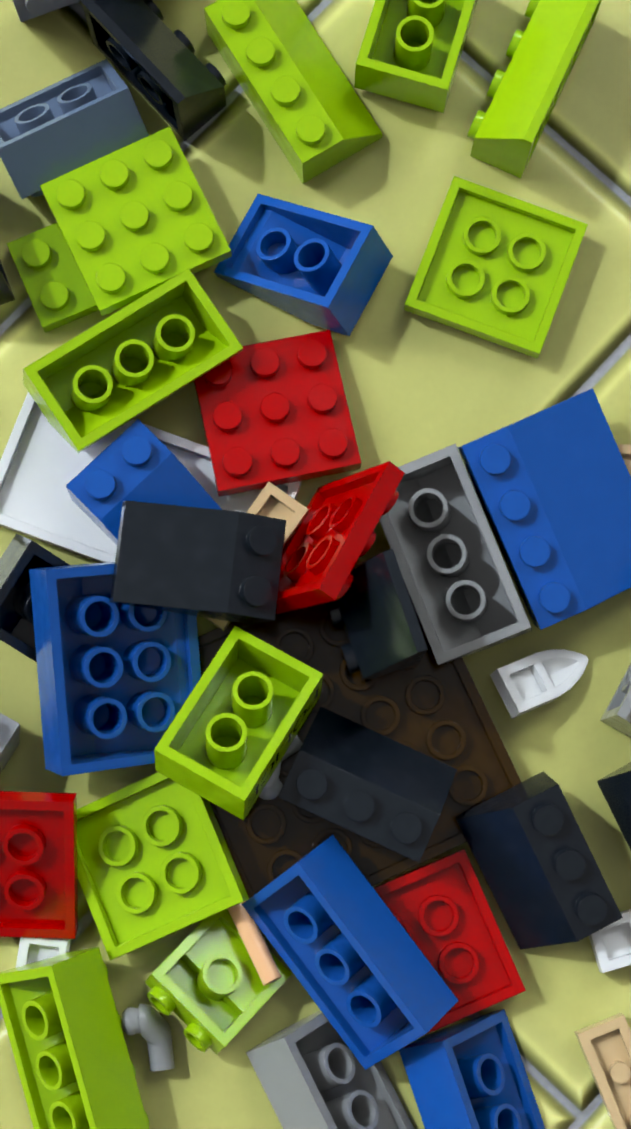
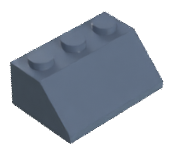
M107 59L0 109V158L21 199L28 196L38 197L44 195L40 185L149 136L128 86Z

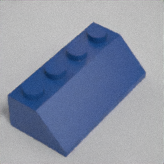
M334 835L330 836L242 904L365 1070L427 1034L459 1001Z
M505 1009L430 1033L399 1050L425 1129H545Z

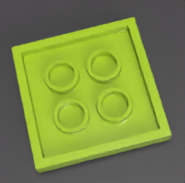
M170 126L40 185L102 316L134 302L188 268L195 274L232 257L231 249Z
M454 176L405 302L404 310L538 359L588 224Z
M156 772L77 809V877L110 960L126 955L249 900L210 802L163 774Z

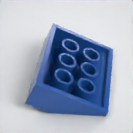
M593 388L457 447L528 613L537 628L540 630L547 628L631 588V476Z
M115 562L29 569L45 769L60 776L154 764L155 747L201 678L197 616L111 603L110 597Z

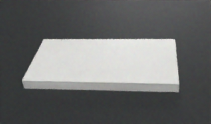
M28 392L0 460V526L100 563L115 562L117 545L72 501L66 485L136 420L129 421L85 450L77 453L48 422ZM144 424L177 457L222 510L246 513L263 490L262 488L218 497L207 446ZM301 481L277 485L276 487L296 500L301 487Z

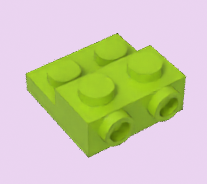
M224 910L204 919L155 969L145 983L151 988L147 993V997L153 1006L166 1016L174 1012L187 1025L183 1033L194 1047L202 1052H206L210 1048L215 1054H218L292 973L271 953L282 977L273 983L263 986L228 910Z

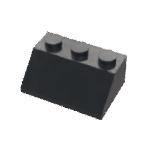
M152 0L81 1L93 44L184 141L226 106L224 89L226 82L221 73L209 62L203 65L193 54L195 49L189 39L178 29L172 32L162 22L164 17Z
M320 707L278 798L407 858L420 862L441 815L457 769Z
M541 772L455 817L520 950L578 942L623 918L559 784L545 772Z

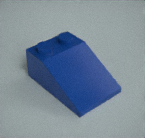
M257 194L229 244L232 257L219 262L214 273L217 277L309 324L350 336L393 255L373 225Z
M139 419L129 426L66 485L72 501L116 545L118 542L123 501L222 510L177 457Z

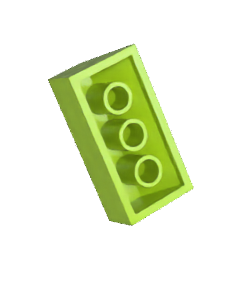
M217 0L204 8L208 36L303 184L382 138V132L296 0Z
M530 0L525 12V16L530 18V22L525 32L519 29L515 31L506 52V56L512 58L506 72L499 69L496 71L486 96L493 100L486 113L478 110L470 126L467 137L474 139L471 157L518 178H522L595 22L602 0Z
M188 268L23 368V384L48 422L77 453H80L240 353L243 347Z
M99 947L67 952L0 972V1007L33 1128L149 1129V1118L142 1104L135 1079V1068L129 1057L122 1032L121 1017L116 1010L108 981V970L103 962Z

